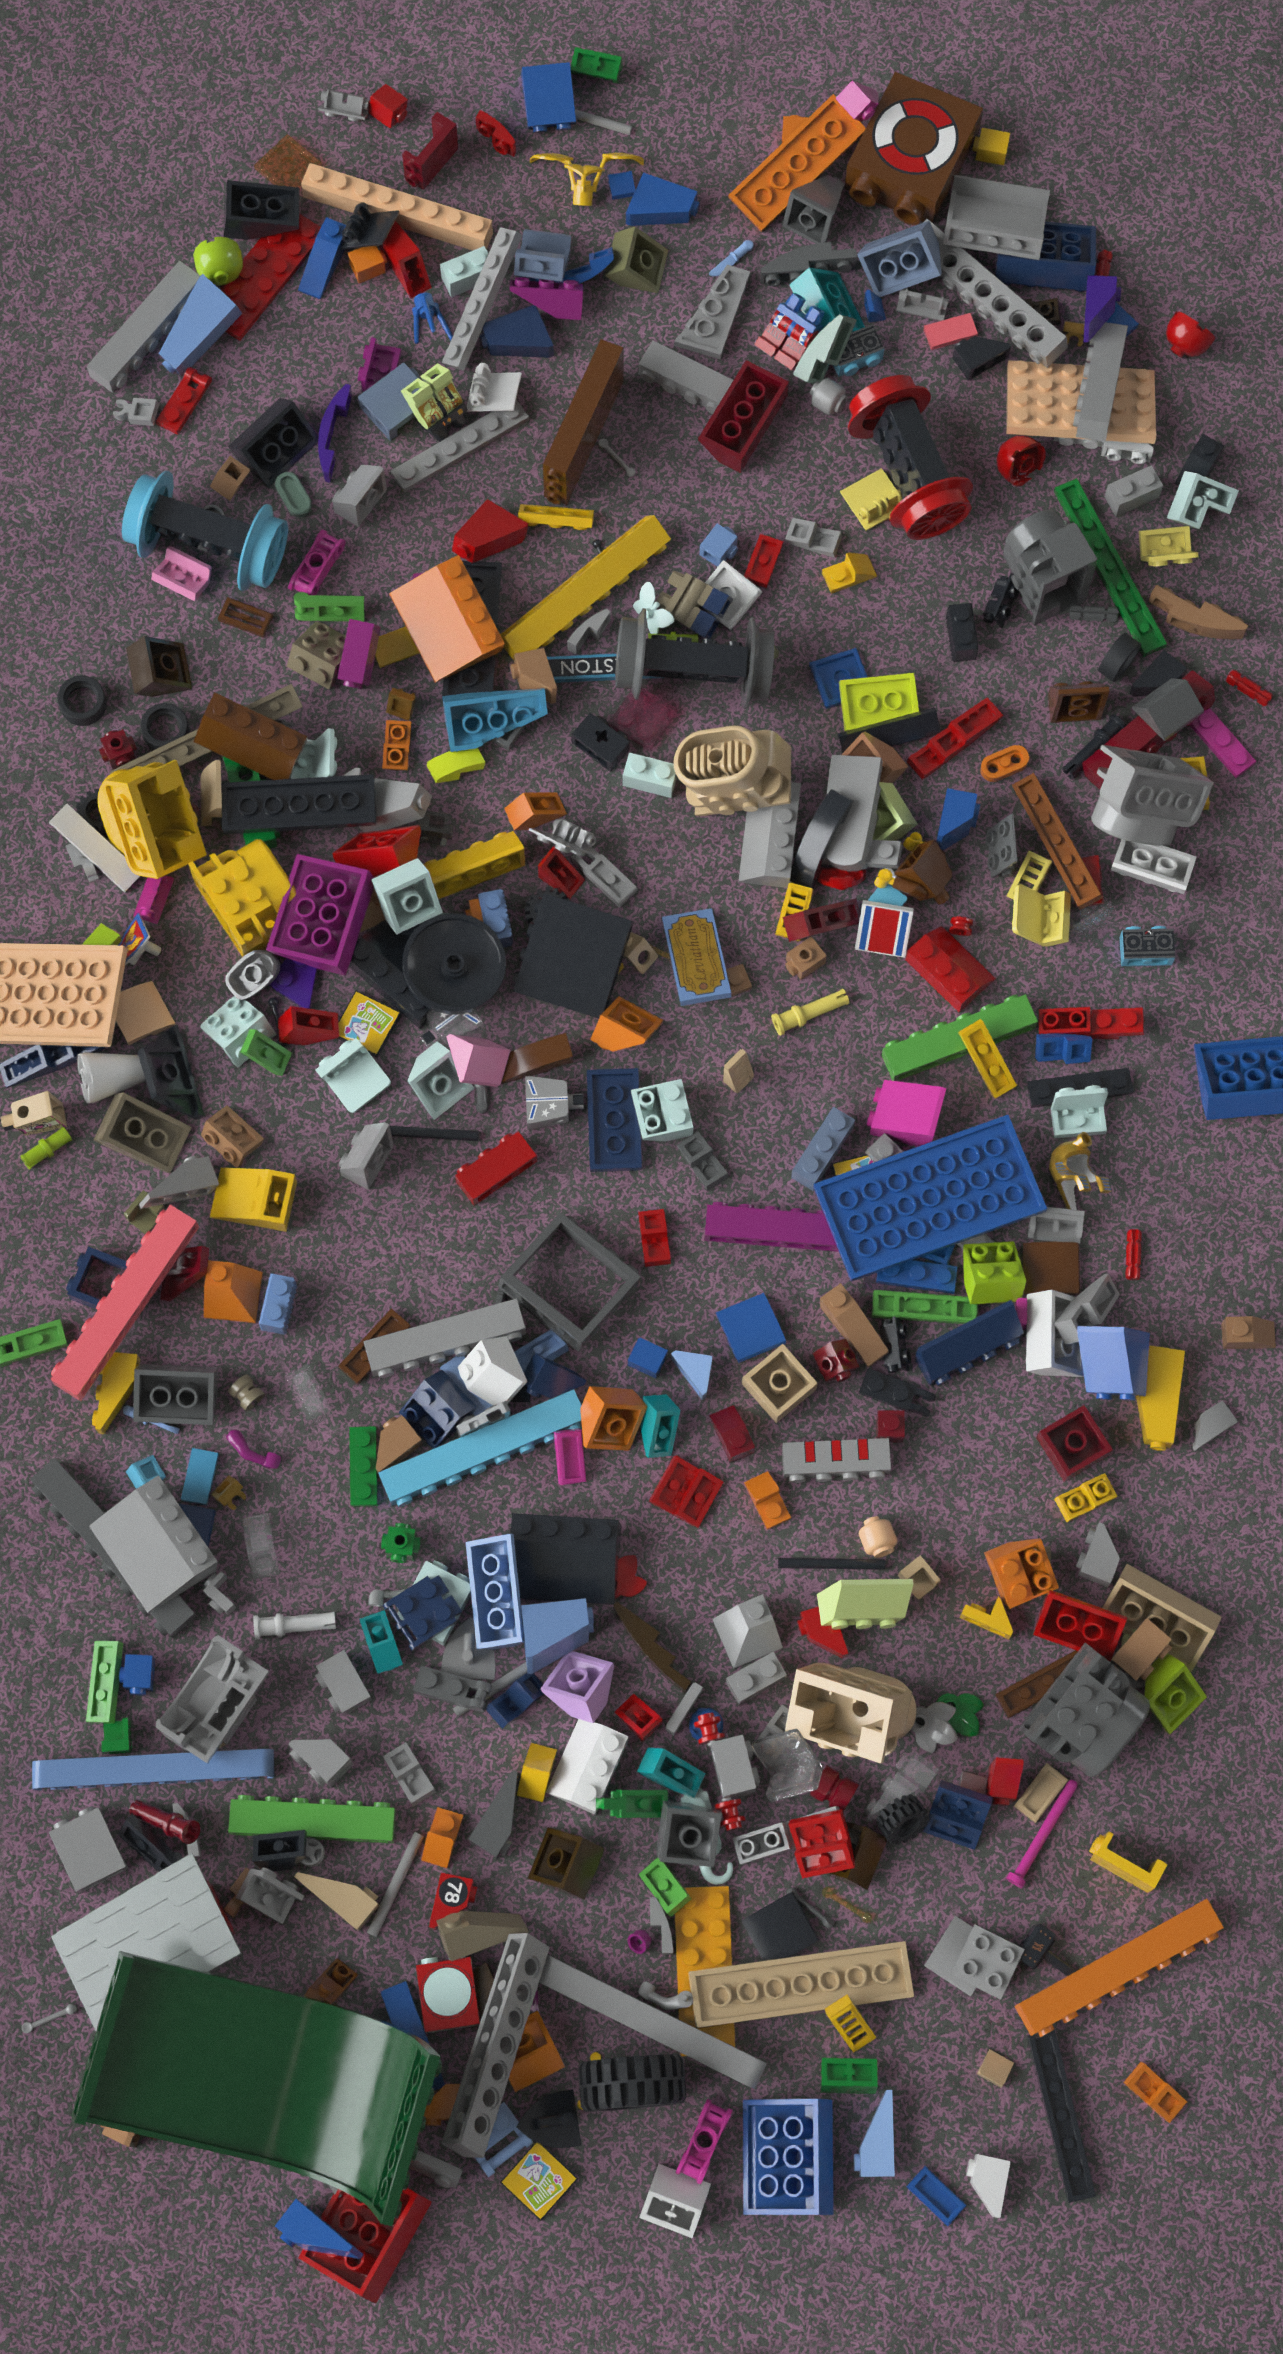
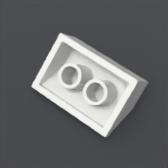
M1121 839L1111 871L1184 895L1196 856L1163 845L1155 846Z
M1054 1290L1027 1294V1372L1044 1376L1084 1377L1079 1342L1066 1345L1054 1325L1060 1314L1076 1297Z
M578 1719L546 1793L596 1815L598 1810L596 1809V1798L604 1797L627 1745L629 1736L604 1725Z

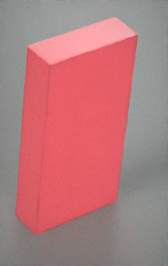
M971 313L924 325V332L931 350L956 344L963 339L968 340L974 336L978 337Z

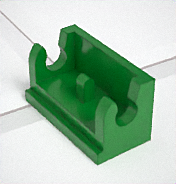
M575 47L570 69L573 75L579 73L612 80L613 83L618 84L619 73L622 71L623 63L621 56Z
M821 2059L820 2093L876 2094L878 2087L877 2059Z

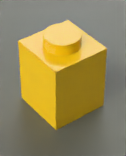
M982 128L980 137L975 136L973 151L977 152L976 160L1004 166L1010 133Z

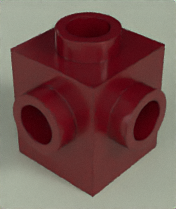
M124 729L110 731L100 738L103 747L99 749L104 763L109 761L113 770L136 759L133 751L137 750L132 736H126Z
M847 1339L829 1342L812 1353L819 1366V1371L826 1382L837 1380L838 1383L852 1377V1371L859 1368L855 1353L850 1348Z

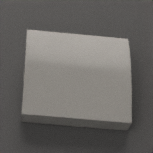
M955 1916L924 1966L971 1996L976 1987L951 1975L973 1929L971 1925Z

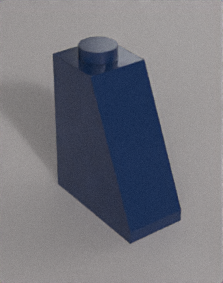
M535 305L485 322L479 335L482 348H487L491 356L545 358L554 356L553 343Z

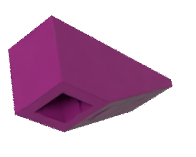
M516 277L515 280H510L511 292L555 318L581 320L583 284H578L575 280H565L564 283H556L545 279L529 281L530 279L526 277Z

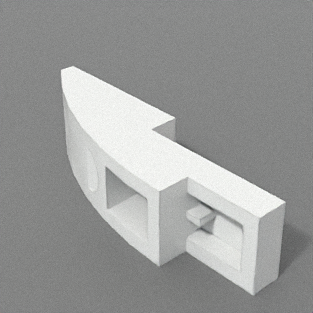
M1054 437L1053 440L1065 446H1070L1074 443L1081 444L1088 449L1102 447L1101 456H1105L1112 461L1128 459L1133 463L1143 464L1150 462L1153 454V447L1148 443L1103 442Z

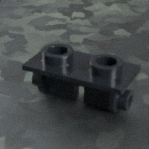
M1010 573L1009 578L1001 576L1000 579L996 580L991 597L998 600H988L983 612V620L991 624L994 620L1002 629L1005 621L1010 618L1013 601L1018 598L1020 593L1019 589H1016L1012 582L1011 576L1013 573Z
M893 1316V1323L890 1319L883 1320L880 1326L881 1340L885 1345H892V1348H888L889 1353L884 1356V1367L887 1368L888 1373L898 1372V1367L908 1372V1364L912 1361L910 1350L906 1348L905 1338H908V1328L903 1320Z

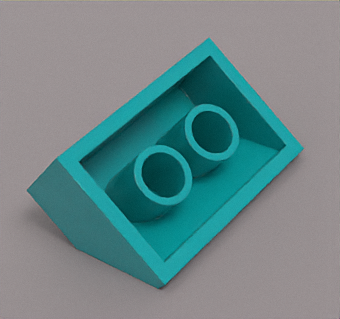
M809 267L790 284L793 293H798L806 299L801 308L803 313L807 314L811 306H816L825 312L820 323L823 328L838 315H844L857 320L852 332L865 327L839 272Z

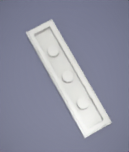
M68 804L50 820L49 823L122 891L126 892L140 877L131 871L125 856Z

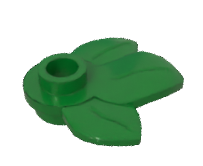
M945 1693L938 1697L936 1702H951L953 1707L956 1708L954 1715L948 1721L956 1734L958 1732L961 1735L972 1737L979 1734V1721L975 1714L984 1707V1704L978 1697L969 1693H963L959 1696Z

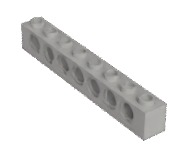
M930 221L939 242L942 271L940 277L943 283L950 290L955 289L958 291L965 303L968 305L972 303L984 319L989 318L992 320L1000 333H1007L1019 349H1026L1034 362L1037 364L1042 363L1048 368L1068 348L1066 336L964 249L944 245V232ZM950 263L956 264L955 266L950 268L946 267V265ZM966 278H973L970 282H963ZM985 292L990 293V295L987 297L980 296L982 293ZM1001 307L1008 308L1004 312L997 311ZM1018 322H1024V323H1025V324H1024L1023 326H1021V327L1015 326V324L1018 323ZM1035 337L1043 338L1038 342L1032 341Z
M529 1933L508 1935L441 2143L463 2157L484 2158L543 1967L546 1963L550 1947Z

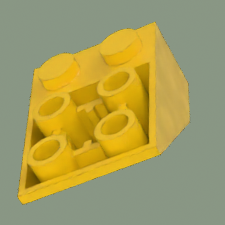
M220 1169L219 1185L216 1187L210 1218L287 1232L297 1186L295 1174L270 1169Z

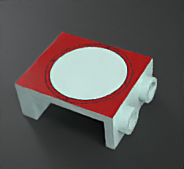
M438 1957L422 1959V1964L416 1965L425 2033L480 2025L471 1957H462L454 1961L449 1959L438 1962Z

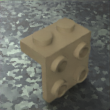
M315 622L292 644L286 667L330 690L335 683L341 663L346 635L335 631L326 624Z

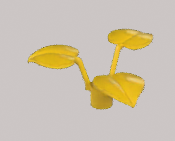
M541 153L533 155L530 158V163L539 159L557 160L564 163V168H568L571 190H574L573 204L592 206L593 192H596L601 174L605 172L606 162L616 159H633L639 164L644 165V159L627 153H606L602 155L603 159L600 167L571 164L573 158L562 154ZM573 171L581 176V180L577 179V184ZM597 172L593 185H591V180H586V176Z

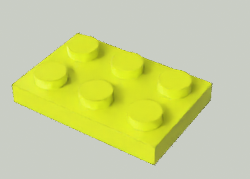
M914 673L839 681L845 731L919 712Z

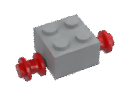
M713 1712L698 1716L699 1721L694 1722L695 1728H700L702 1732V1737L698 1740L699 1745L707 1744L708 1747L710 1746L722 1795V1803L716 1804L714 1807L715 1810L722 1812L723 1820L720 1821V1827H725L726 1831L742 1828L741 1823L746 1821L745 1816L739 1815L737 1809L742 1803L741 1799L736 1798L755 1794L756 1787L760 1783L757 1768H751L750 1764L753 1756L752 1747L749 1740L744 1741L743 1735L725 1739L724 1733H719L717 1729V1724L721 1721L720 1716L714 1717Z

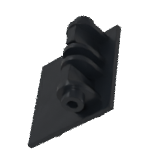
M361 202L357 204L345 229L342 231L344 242L341 248L357 249L360 247L383 245L399 214V210L370 213L366 203Z

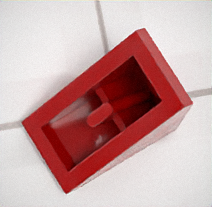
M555 847L551 848L538 865V878L551 887L559 889V892H563L568 899L574 895L585 881Z
M635 1694L631 1695L614 1712L642 1742L663 1724V1719Z

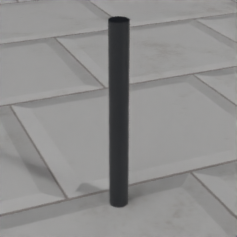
M390 1126L392 1136L479 1141V1131Z
M778 1558V1568L885 1570V1559Z

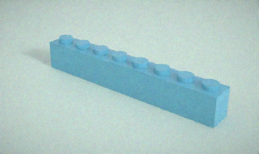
M571 1390L378 1472L391 1505L405 1506L413 1501L412 1497L421 1493L423 1497L431 1495L437 1491L438 1486L445 1483L447 1486L454 1485L462 1480L461 1476L470 1472L474 1476L484 1472L489 1464L495 1462L496 1465H501L511 1459L510 1455L520 1452L521 1455L533 1451L535 1449L534 1445L543 1441L545 1444L555 1442V1431L576 1428L582 1430L581 1403L575 1390Z

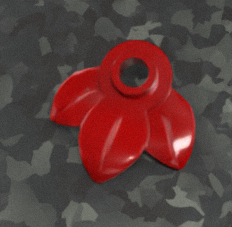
M635 1555L619 1558L616 1598L620 1595L625 1597L636 1596L642 1592L647 1584V1581L643 1578L635 1576L638 1567Z

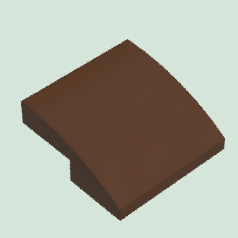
M1023 1243V1271L1026 1278L1024 1294L1027 1296V1294L1054 1290L1067 1295H1079V1243Z

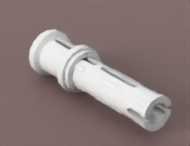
M335 1612L285 1617L281 1613H277L274 1617L259 1618L258 1615L253 1616L255 1640L260 1639L261 1636L277 1635L279 1638L285 1636V1633L336 1629Z

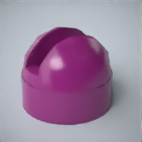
M640 1929L629 1935L627 1941L633 1952L642 1954L649 1949L652 1938L646 1930ZM639 1938L643 1942L642 1944L637 1941Z

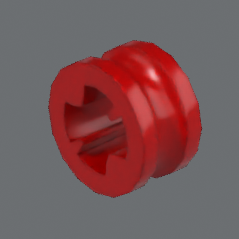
M961 916L950 919L952 926L949 928V932L951 934L970 936L972 934V929L970 928L973 925L972 919Z

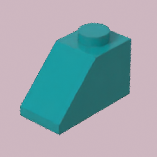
M667 1394L643 1396V1401L648 1406L640 1424L645 1454L648 1458L672 1456L681 1410Z
M385 1610L360 1618L359 1620L377 1673L390 1671L395 1667L403 1665Z
M650 1747L647 1748L637 1770L638 1773L658 1785L691 1798H695L706 1774L665 1749Z

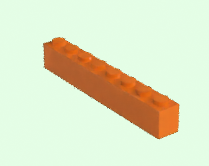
M1205 1899L1014 2007L1030 2036L1038 2032L1040 2037L1055 2029L1052 2025L1053 2023L1062 2019L1065 2024L1079 2016L1076 2012L1078 2009L1086 2006L1087 2010H1090L1101 2004L1100 1997L1109 1993L1113 1997L1124 1991L1125 1987L1123 1984L1133 1980L1136 1984L1149 1977L1147 1971L1156 1966L1159 1971L1172 1964L1173 1962L1170 1958L1179 1953L1182 1958L1195 1951L1194 1944L1203 1940L1205 1945L1219 1937L1217 1931L1224 1927L1208 1899Z

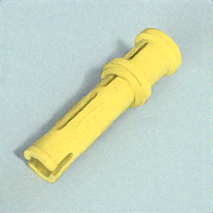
M841 989L838 992L801 1007L794 1005L791 1007V1010L779 1015L776 1013L772 1014V1022L777 1033L782 1036L789 1029L797 1026L803 1027L806 1021L848 1005L849 998L847 995L844 996L846 994L845 990Z

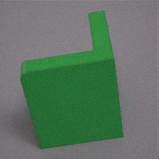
M122 1718V1721H115V1724H104V1741H101L102 1752L105 1755L132 1753L131 1720L129 1718Z

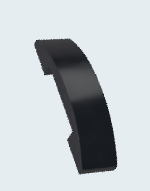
M834 789L829 791L816 811L802 839L792 866L790 881L814 889L823 870L820 868L839 824L845 822L854 800Z

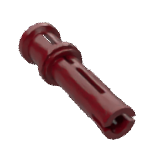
M135 1800V1803H132L130 1806V1815L133 1814L138 1819L163 1829L169 1837H179L185 1844L194 1843L200 1834V1824L193 1819L186 1820L183 1815L177 1812L166 1813L141 1800Z

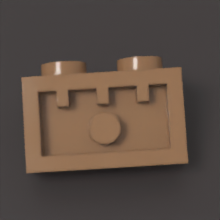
M228 1105L206 1120L201 1133L206 1143L213 1146L227 1162L236 1168H239L244 1158L261 1146L264 1140L260 1134Z

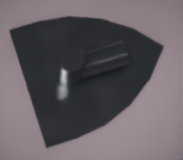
M573 2089L552 2093L536 2101L523 2114L516 2128L526 2137L540 2145L552 2148L582 2146Z

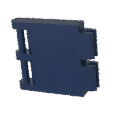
M439 1575L431 1580L429 1576H426L383 1604L384 1609L389 1610L397 1622V1629L402 1630L408 1639L411 1651L457 1622L455 1617L462 1613L461 1608L452 1595L443 1600L442 1597L449 1593V1590ZM394 1605L397 1607L404 1620L400 1619L399 1615L393 1608ZM406 1626L410 1627L411 1631L417 1638L416 1641L413 1639Z

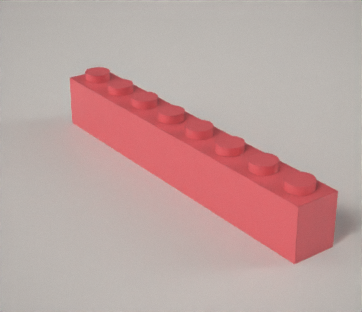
M169 1205L167 1210L163 1209L159 1213L155 1221L157 1224L152 1232L148 1231L144 1235L139 1251L131 1254L127 1260V1268L124 1273L116 1276L112 1282L111 1288L113 1289L109 1295L101 1298L97 1304L96 1309L98 1311L92 1319L88 1318L81 1329L83 1333L78 1340H73L66 1351L68 1355L63 1362H58L51 1372L53 1376L51 1381L54 1385L79 1401H82L199 1229L196 1220L172 1205Z

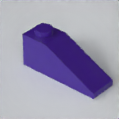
M1088 275L1083 342H1089L1115 312V302H1120L1121 287H1116L1117 276Z

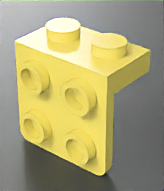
M1190 526L1139 531L1141 561L1148 562V566L1168 565V560H1173V563L1177 564L1192 563V558L1199 557L1198 552L1191 551Z
M1024 885L1015 886L1013 932L1045 947L1069 942L1071 893L1061 891L1043 895Z

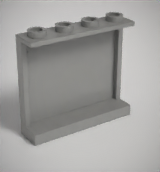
M955 175L943 244L1039 260L1050 190Z

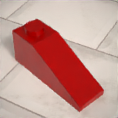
M996 1757L990 1764L987 1796L993 1797L994 1805L1009 1806L1010 1801L1014 1802L1016 1800L1023 1770V1759Z

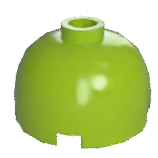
M214 237L215 241L209 243L206 240L201 242L195 248L193 254L197 273L200 276L202 274L205 275L217 286L233 282L239 276L243 267L242 252L239 249L238 243L227 237Z

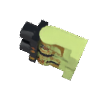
M437 363L420 376L422 380L417 378L401 390V393L419 421L421 428L430 433L434 439L441 442L448 437L449 433L445 428L448 424L451 423L453 427L458 428L467 423L464 412L468 409L453 384L450 370ZM439 374V375H438L437 377H435L434 379H431V377H432L433 375ZM419 388L418 391L412 394V391L414 389Z

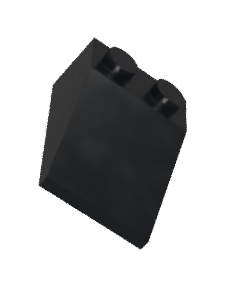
M227 180L224 199L223 237L250 240L299 230L300 188Z

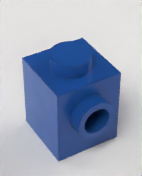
M125 1655V1667H120L119 1682L123 1683V1687L126 1690H130V1695L145 1696L146 1691H153L156 1660L153 1655Z

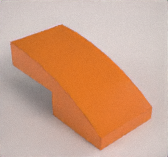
M1140 2062L1123 2082L1168 2123L1174 2119L1187 2103L1168 2083L1164 2082L1143 2062Z

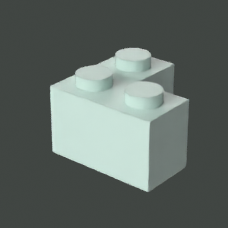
M1185 471L1167 519L1190 526L1191 528L1200 529L1208 508L1230 514L1239 490L1200 474Z

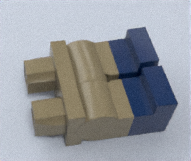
M673 571L668 579V583L676 587L677 590L673 597L662 591L656 602L660 603L662 609L671 612L675 620L705 639H711L721 621L699 609V606L723 618L733 598L688 573L684 575Z

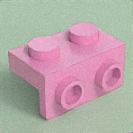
M169 546L166 549L165 559L152 572L151 580L195 601L209 585L212 567Z

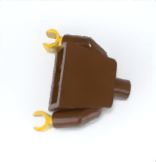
M913 832L903 843L904 847L911 852L895 871L896 878L892 877L890 870L882 869L874 884L878 888H886L888 884L893 885L892 888L907 893L919 901L933 898L938 905H941L950 898L945 885L952 877L945 852L940 849L935 839L923 842L921 834Z

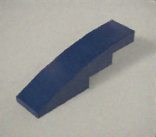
M35 1045L0 1063V1071L6 1088L72 1065L77 1062L78 1054L83 1052L98 1053L106 1048L96 1046Z

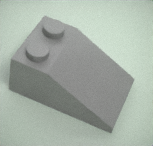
M385 1122L365 1125L361 1132L357 1131L351 1142L353 1145L349 1154L345 1153L339 1162L341 1176L368 1190L394 1146L390 1126Z

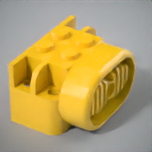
M172 760L166 764L153 762L144 767L135 766L131 769L114 771L105 778L100 786L98 808L109 842L125 856L129 868L136 875L159 879L187 865L191 861L194 862L207 855L197 825L198 819L189 800L190 793L185 787L177 760Z
M256 839L237 851L228 850L218 856L212 853L209 855L210 860L199 867H196L193 861L188 863L196 887L240 955L243 957L254 950H266L283 896L290 888V882L285 871L265 842L261 839ZM294 886L291 888L288 903L296 895Z

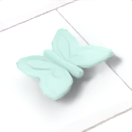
M646 582L641 588L640 600L635 601L633 607L638 614L643 608H646L648 629L651 634H658L659 627L665 628L670 626L675 618L671 612L665 609L656 610L660 603H654L656 598L655 588L651 582Z

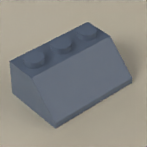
M930 221L867 243L857 254L873 292L879 297L942 274L939 242Z

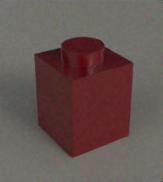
M878 1410L876 1415V1439L889 1438V1442L903 1443L905 1438V1410Z

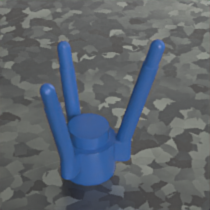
M421 293L415 296V307L412 308L414 316V343H419V316L428 320L432 333L436 331L432 318L434 314H436L451 341L453 334L440 312L438 303L434 302L432 294Z

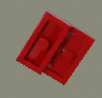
M675 1455L648 1502L699 1528L723 1481L704 1469H698Z
M842 1809L791 1819L788 1825L796 1847L794 1854L802 1879L855 1867L850 1836Z

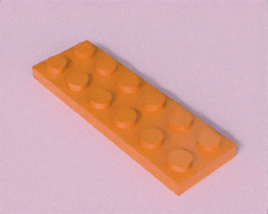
M834 94L728 195V198L761 232L787 208L790 192L793 189L816 180L863 135L866 128L860 121L853 119L835 99L836 96Z

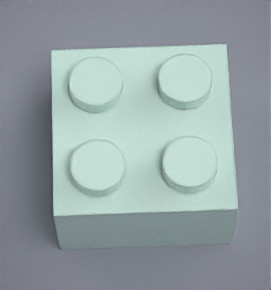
M418 858L371 879L385 920L396 934L443 913L430 873Z

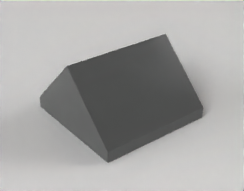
M1171 678L1132 706L1133 710L1164 741L1204 713V709L1188 681Z

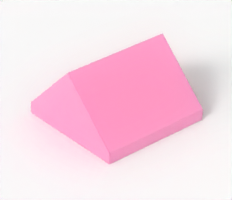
M453 1034L446 1036L461 1083L498 1087L501 1084L510 1049L488 1039Z

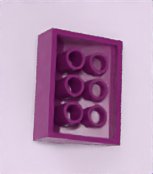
M297 854L289 877L290 888L283 896L266 950L320 970L346 976L374 889L371 880L374 878L373 875L365 869ZM294 886L296 895L288 903L291 888Z

